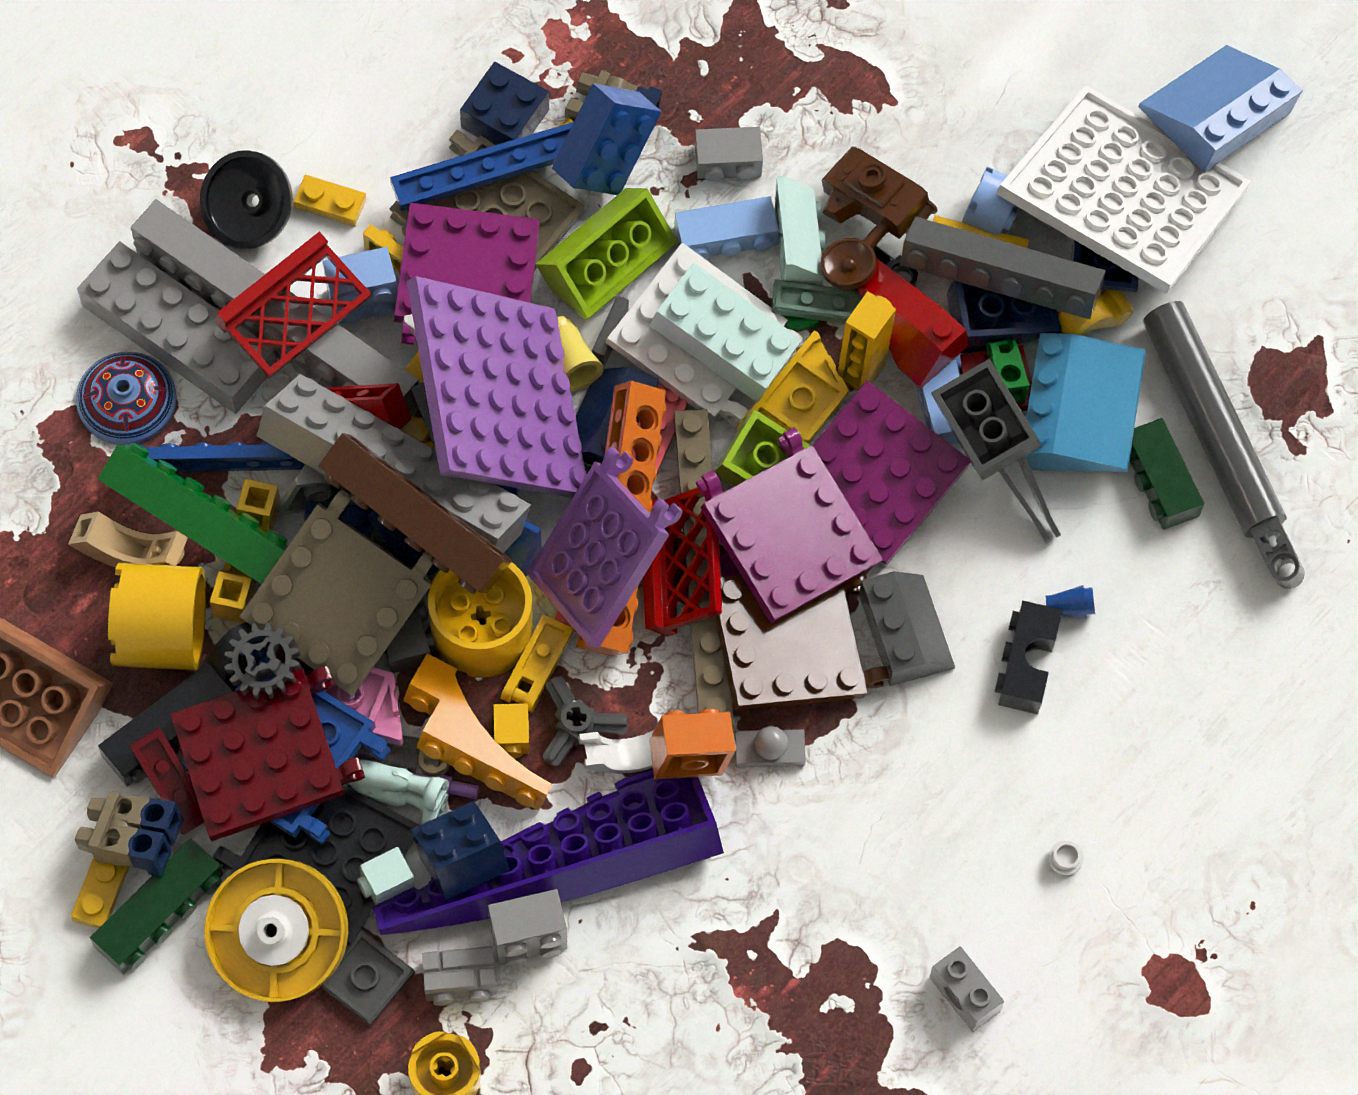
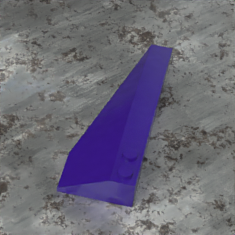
M653 769L624 778L614 783L617 791L604 796L597 792L587 797L588 803L573 811L567 807L556 813L557 816L553 821L547 824L538 822L501 841L509 867L508 872L445 900L431 877L426 886L420 889L412 887L374 906L373 911L380 935L412 932L489 919L488 905L555 889L558 890L560 902L562 903L723 854L724 851L717 823L698 777L654 779Z

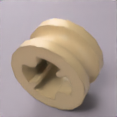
M422 750L420 751L418 762L419 768L424 775L438 777L439 774L444 775L448 771L449 764L441 760L440 766L437 768L433 764L427 766L425 763H428V756Z

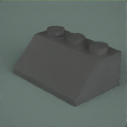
M893 571L861 580L859 597L882 665L887 666L890 678L888 681L889 686L955 668L924 575Z

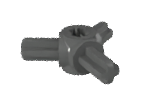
M561 676L554 677L546 683L545 688L558 709L555 713L558 723L554 728L557 734L542 755V759L548 765L556 768L559 767L573 745H580L578 740L579 734L598 732L599 734H626L627 715L594 713V708L586 706L582 700H575L564 678ZM576 718L580 719V726L577 727L573 726V719Z

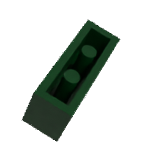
M1163 418L1134 428L1129 463H1131L1135 471L1134 479L1140 492H1145L1149 500L1148 508L1152 518L1155 521L1159 520L1162 529L1165 530L1199 517L1205 503Z

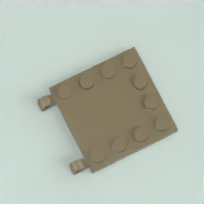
M456 130L449 138V141L452 143L449 149L459 156L495 146L481 135L474 142L459 130ZM535 171L425 203V205L540 219L535 264L554 249L585 211L584 204ZM396 200L389 208L393 212L390 218L403 226L402 234L405 236L409 209L401 211Z
M341 489L328 508L320 503L317 504L239 617L251 626L256 623L259 630H264L266 623L271 624L273 632L279 627L284 628L286 632L284 639L292 635L296 643L291 648H298L301 653L298 659L314 670L328 666L334 684L353 697L432 585V582L426 579L425 575L433 565L431 562L433 556L425 551L412 569L340 518V515L350 503L351 496Z

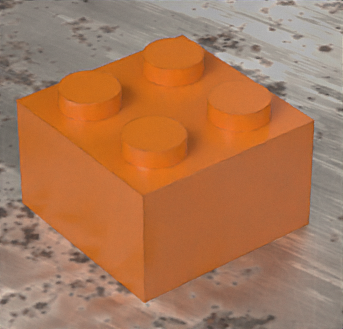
M705 709L696 714H685L684 711L680 710L670 711L661 716L649 740L654 779L721 776L736 752L730 712H719L718 709Z

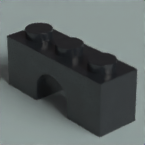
M1022 600L1019 612L1012 611L1008 630L1014 631L1012 642H1005L1001 661L1007 662L1005 674L999 672L994 692L1000 693L998 705L1033 714L1039 713L1049 672L1032 667L1025 655L1032 650L1052 652L1062 609Z

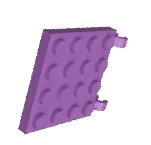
M610 447L606 451L602 464L594 462L526 573L587 645L595 648L600 647L610 632L613 624L668 538L669 534L665 528L676 523L682 515V510L676 504L672 503L669 508V505L663 499H658L655 502L650 514L616 478L618 474L627 471L631 467L633 458L625 451L621 455L614 447Z

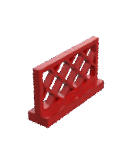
M319 231L219 310L216 314V324L224 333H229L270 379L366 302L372 294L328 246V240ZM327 257L336 267L335 278L315 276L316 265ZM312 269L311 275H305L308 271ZM339 272H340L345 278H339ZM296 281L311 282L310 298L290 296V286ZM314 284H334L333 300L313 298ZM338 285L353 286L360 295L352 302L338 301ZM286 290V296L279 295ZM271 301L285 302L284 318L264 317L265 306ZM289 303L309 304L308 320L288 319ZM313 305L333 307L332 318L327 322L312 321ZM337 307H342L343 309L336 314ZM261 310L260 316H253ZM244 322L260 323L259 339L244 338L237 328ZM263 323L284 325L282 341L262 339ZM287 325L307 327V338L301 343L286 341ZM311 327L318 328L311 334ZM251 345H258V351H256ZM262 346L281 347V359L270 367L261 357ZM286 348H293L285 355Z
M698 487L664 500L669 505V508L672 503L682 508V515L676 523L665 528L669 536L643 577L645 629L666 637L677 634V628L722 613L719 538L703 511L699 515L693 511L699 499L704 497ZM652 500V509L656 502L654 500ZM692 516L696 521L688 534L685 535L681 529L688 517ZM704 526L707 536L702 545L699 546L694 541ZM679 536L684 541L674 556V541ZM692 547L697 553L690 565L686 566L682 561ZM706 558L708 560V569L701 578L696 572ZM680 567L685 573L678 585L675 586V573ZM693 578L699 584L689 599L683 593ZM708 590L710 606L700 608L697 604L705 591ZM681 599L686 603V606L680 616L677 617L676 605Z

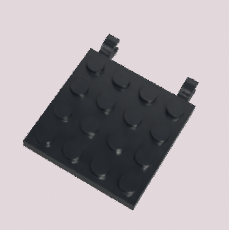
M342 785L345 795L320 803L312 814V817L327 825L326 830L330 832V835L323 844L312 839L303 830L294 838L272 823L266 822L259 826L242 856L219 845L212 858L221 865L222 869L232 871L231 874L250 863L267 859H286L301 862L323 874L336 888L344 903L348 918L347 945L352 946L373 912V907L376 906L371 896L365 898L357 883V879L360 878V865L396 847L399 848L403 857H405L414 842L411 829L419 826V824Z

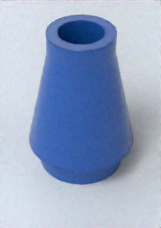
M1084 585L1053 595H1045L1046 606L1062 609L1061 616L1087 618V615L1095 614L1092 587L1084 588Z

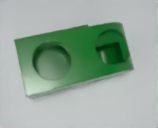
M1005 340L987 343V360H991L1016 403H1025L1029 382L1016 341Z

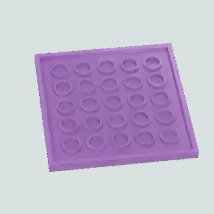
M418 276L406 281L440 475L573 498L587 473L581 453L582 445L577 429L570 381L563 370L564 349L561 343L555 309Z

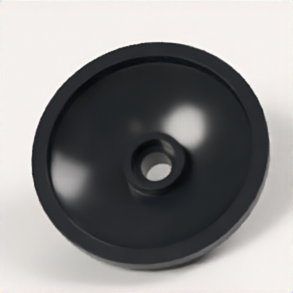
M242 150L225 155L210 168L202 183L200 209L203 220L209 231L218 240L234 248L253 249L268 244L285 228L292 211L293 194L286 172L273 158L260 152ZM254 196H257L259 203L254 207L252 199Z

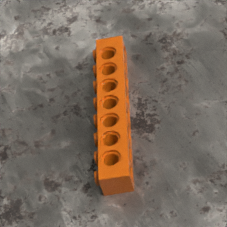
M628 381L614 387L605 453L610 447H614L621 455L625 451L633 458L631 467L627 471L618 474L616 478L627 489L628 480L631 485L630 493L651 513L652 485L657 476L656 457L662 442L660 434L661 422L666 412V390L635 381ZM637 416H638V418L640 419L641 426H639L638 423H637V420H636V417H637ZM632 448L636 453V460L632 455ZM638 586L600 647L588 646L578 634L576 648L608 656L627 654L633 642L632 625L634 614L638 608Z

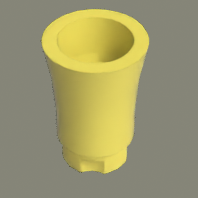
M564 316L557 317L558 327L564 349L563 370L569 378L570 391L583 390L602 375L604 367L591 352L572 321Z

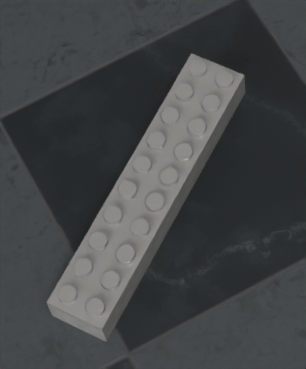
M157 199L151 203L131 226L134 239L133 244L136 247L137 254L218 310H221L265 275ZM286 290L279 295L286 296ZM290 292V296L298 297L292 292ZM269 302L265 306L264 317L284 318L285 302ZM289 303L288 319L308 320L309 304ZM313 307L312 321L327 322L330 319ZM261 310L253 316H260ZM244 322L241 325L259 338L260 323ZM263 323L262 339L282 341L284 325ZM338 324L290 362L297 373L305 377L309 375L323 387L399 383L410 416H414L419 410L411 391V387L418 385V379ZM287 325L286 341L301 343L307 338V327ZM311 327V334L318 328ZM272 347L275 350L276 358L281 359L282 348ZM286 348L285 355L293 348Z

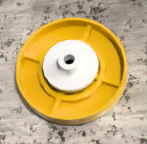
M260 860L235 871L215 892L205 918V944L215 970L233 989L247 997L260 1001H288L312 993L321 987L336 971L347 946L348 918L338 891L316 869L293 860ZM273 925L277 927V934L275 936L272 933Z

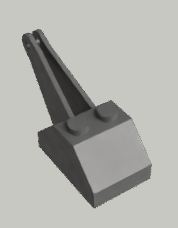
M986 360L931 392L953 435L980 478L984 480L999 471L1047 544L1051 540L1044 527L1003 469L1018 461L1050 529L1056 538L1061 536L1026 459V455L1042 446L991 360Z

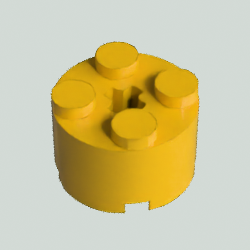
M434 1032L425 1036L415 1045L409 1059L408 1075L411 1089L414 1095H476L480 1088L481 1070L479 1056L475 1047L468 1039L461 1035ZM444 1067L445 1070L451 1071V1075L447 1077L443 1074L439 1075L438 1069Z

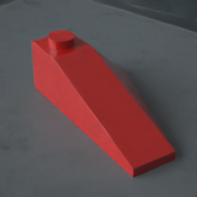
M877 259L876 273L873 278L863 287L857 288L861 298L868 291L874 296L886 298L896 308L889 350L897 368L921 389L968 346L967 330L944 308Z

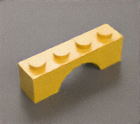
M245 479L236 513L239 515L242 512L249 514L260 522L259 528L267 533L270 530L273 531L277 518L276 508L281 502L278 486ZM226 562L223 569L218 571L210 599L213 617L240 623L246 622L239 616L255 595L258 582Z

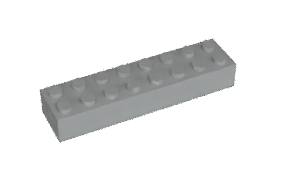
M299 374L264 406L257 437L324 475L326 473L318 465L342 433L350 434L503 553L522 533L531 504L496 484L440 475L436 450L302 374Z

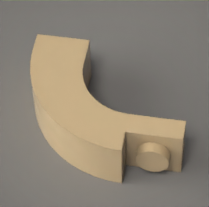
M100 512L80 515L68 545L97 561L115 568L118 563L177 566L184 556V546L188 537L178 531L162 534L138 532L118 524Z

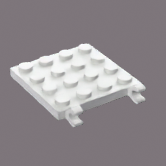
M681 243L611 332L605 343L650 376L658 378V382L681 399L686 400L696 410L708 409V418L711 421L719 414L729 424L737 427L748 412L741 404L728 400L737 388L649 325L656 311L693 262L782 326H785L788 320L780 314L772 313L770 306L684 243ZM788 329L789 331H791L792 333H794L796 336H798L799 338L803 339L798 333H796V332L793 331V330Z

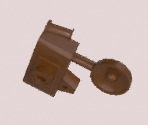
M854 146L843 155L821 180L824 193L829 195L822 213L839 224L859 214L876 224V226L864 240L844 238L835 241L826 248L821 258V269L825 280L833 287L841 290H854L863 287L871 281L876 273L877 259L873 248L888 232L900 239L905 233H908L915 216L927 220L931 214H936L938 211L935 204L929 200L928 192L923 187Z

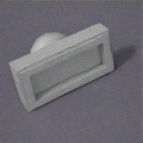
M769 726L761 730L735 731L736 767L805 766L804 729L781 730L778 727Z

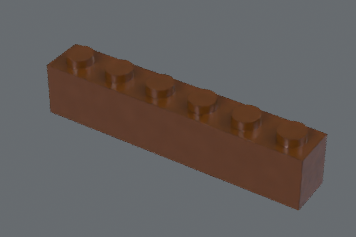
M342 433L318 465L326 473L323 478L337 489L345 487L353 494L350 499L364 510H368L369 507L379 514L377 520L391 531L397 528L406 535L404 541L418 552L424 549L433 556L431 562L445 573L451 570L460 577L458 583L470 593L475 594L477 591L479 593H489L511 563L512 559L353 435Z

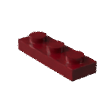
M157 727L129 744L130 750L160 800L176 802L184 818L179 832L185 835L203 824L204 820L191 779L162 730Z

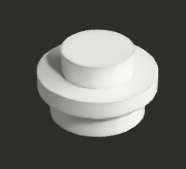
M1064 840L1052 846L1048 859L1050 866L1055 872L1061 875H1072L1081 868L1084 855L1076 843Z

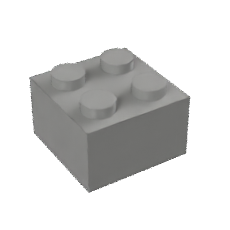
M557 889L488 905L489 925L499 964L507 963V966H516L527 962L529 957L541 955L542 958H551L561 954L563 949H567V927Z

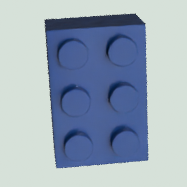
M593 83L552 169L574 189L618 195L626 185L662 111L640 92Z

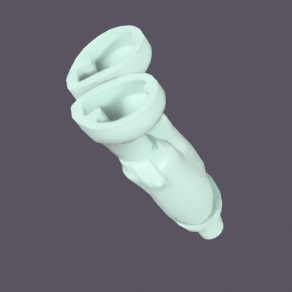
M359 760L366 778L343 785L351 787V789L376 802L395 807L407 804L413 805L422 811V824L429 820L444 815L448 800L446 792L449 787V781L440 777L416 776L405 768L393 767L369 760Z

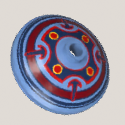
M118 352L101 358L84 373L76 392L78 414L87 430L97 438L116 445H130L132 442L138 444L156 436L171 420L177 402L175 384L169 371L156 359L138 352ZM123 385L129 386V389L125 392L118 391L119 387Z

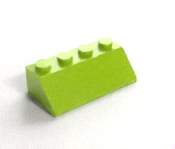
M625 188L535 265L550 290L584 319H589L677 244L678 241L648 188Z

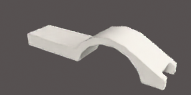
M654 730L644 735L627 739H607L600 736L598 732L579 734V744H584L587 759L584 760V768L609 773H633L653 768L649 740Z

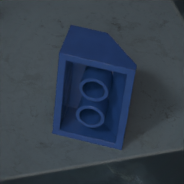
M629 367L606 368L603 370L602 375L589 385L576 414L584 462L593 465L594 462L602 464L604 460L614 387L628 381H635L658 388V378ZM637 416V417H636L637 423H638L639 426H641L640 419H639L638 416Z

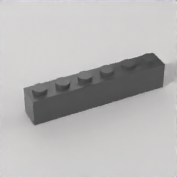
M916 216L904 239L900 263L901 266L1086 319H1091L1100 298L1106 271Z

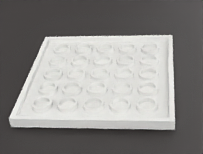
M1085 85L1000 184L996 194L1167 294L1247 191L1251 181L1221 163L1203 172L1159 127Z

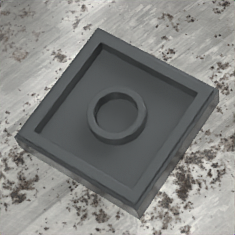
M362 929L352 946H346L344 956L336 971L319 988L371 1027L415 975V970Z

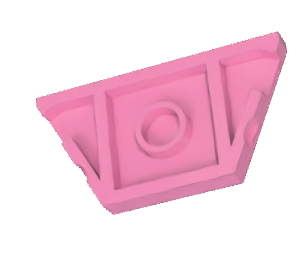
M373 667L353 697L337 685L324 691L374 721L376 728L372 733L382 737L388 743L402 746L403 734L396 680L393 672Z

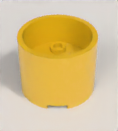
M511 562L489 593H479L477 591L475 594H472L458 583L460 579L458 575L451 570L448 573L440 570L432 581L428 595L431 633L439 657L443 662H447L459 671L467 673V676L477 678L497 676L516 666L533 634L532 594L523 572ZM483 618L486 624L480 625L477 619Z
M118 563L115 568V575L121 576L119 583H115L114 588H111L108 617V640H111V645H115L116 653H111L110 655L112 666L196 671L201 660L205 632L206 580L204 569L202 567Z

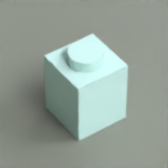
M396 847L361 864L360 878L357 879V883L365 898L371 896L375 905H378L414 887V876L401 851Z

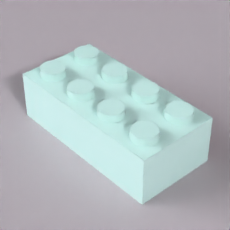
M694 262L656 311L649 325L757 403L802 341L801 338Z

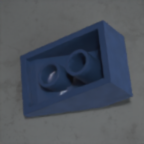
M954 280L946 294L950 315L967 330L968 346L961 353L986 351V345L989 342L1015 340L1017 344L1039 339L1040 333L1060 334L1061 332L1058 312L1055 309Z

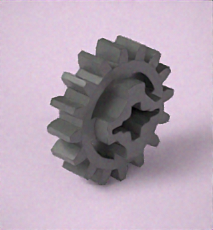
M254 623L251 628L252 632L249 634L243 629L239 630L242 638L240 641L234 639L229 641L234 651L225 652L224 656L226 660L232 663L224 667L227 674H234L230 678L233 686L241 684L240 691L243 695L253 690L255 699H260L262 692H266L269 698L272 699L274 698L275 689L278 688L283 693L287 691L284 685L286 681L296 682L292 670H301V665L293 659L301 656L298 648H291L296 643L292 635L284 639L286 633L284 628L279 627L273 632L271 624L266 623L264 630H259L256 623ZM264 640V641L261 642V643L253 644V643H255V642H257V641ZM281 647L285 652V664L278 660ZM241 657L248 663L245 674L242 673L240 667ZM268 657L269 662L267 664L261 662L258 666L256 662L258 658L264 660ZM274 677L269 681L262 682V680Z

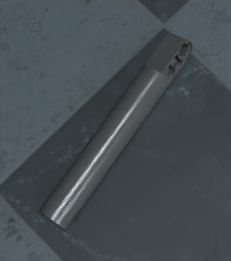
M1173 301L1163 304L1144 317V326L1245 537L1254 538L1275 581L1283 588H1295L1302 583L1305 572L1282 524L1287 519V516L1182 301ZM1273 535L1276 537L1278 544L1275 547H1271L1269 544V537ZM1288 563L1295 565V570L1290 576H1279V570L1283 565Z

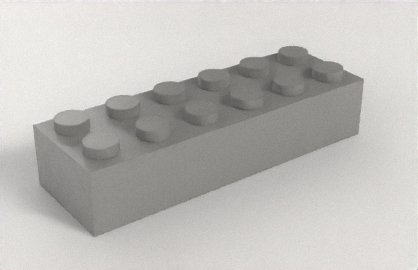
M120 241L77 288L83 307L235 414L268 378L229 333H224L216 324L218 309ZM242 326L237 328L244 338L259 339ZM251 345L256 351H258V345ZM262 346L261 357L271 367L277 362L275 350L270 346Z

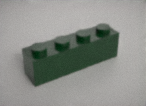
M190 838L169 858L162 878L151 876L89 937L94 948L123 975L129 969L135 970L144 962L147 957L146 952L155 943L160 945L169 937L172 932L171 927L180 918L185 920L195 911L197 907L196 902L205 893L210 895L220 886L222 882L221 877L224 875L221 865Z

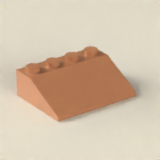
M0 618V747L51 777H56L98 715L113 683Z

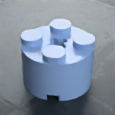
M987 166L980 180L981 183L978 185L967 207L962 223L997 236L1001 232L1007 234L1016 217L1018 207L996 193L1000 184L1008 175Z

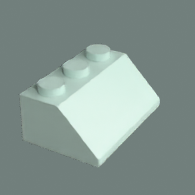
M777 176L774 212L779 228L778 253L781 280L823 286V279L825 278L821 269V250L825 249L826 242L824 230L818 229V220H822L821 201H815L813 188L785 176Z

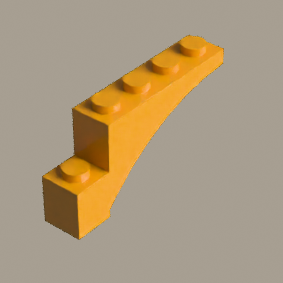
M427 653L411 680L403 699L404 702L410 704L415 710L431 715L422 731L416 748L422 750L432 759H439L453 766L459 773L470 775L484 782L490 789L501 791L513 797L521 805L532 807L539 811L552 784L529 771L494 741L469 707L455 676L458 669Z

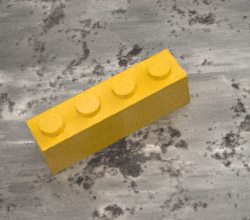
M868 291L845 322L838 367L839 376L843 378L846 385L856 391L866 381L873 384L886 366L896 308L886 298L874 296Z

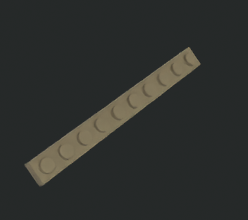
M708 409L674 411L680 494L697 488L696 482L702 479L701 476L713 470ZM701 497L693 509L698 515L702 511L700 507L705 503V497ZM692 516L688 517L683 526V533L685 535L688 534L696 521ZM704 526L694 541L699 546L702 545L707 536ZM692 547L685 556L686 566L690 565L697 553ZM706 558L696 572L701 578L708 569V560ZM720 562V577H722V574H721V562ZM693 578L688 585L689 599L699 584ZM708 590L705 591L697 604L700 608L710 606ZM714 615L691 623L697 711L699 713L705 709H718L719 712H730L732 728L734 729L732 696Z

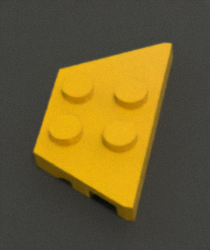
M815 330L778 374L759 402H756L737 425V430L743 420L755 409L786 430L795 427L800 433L802 440L808 444L811 443L849 395V390L843 378L839 376L836 365L831 356L828 355L818 332Z

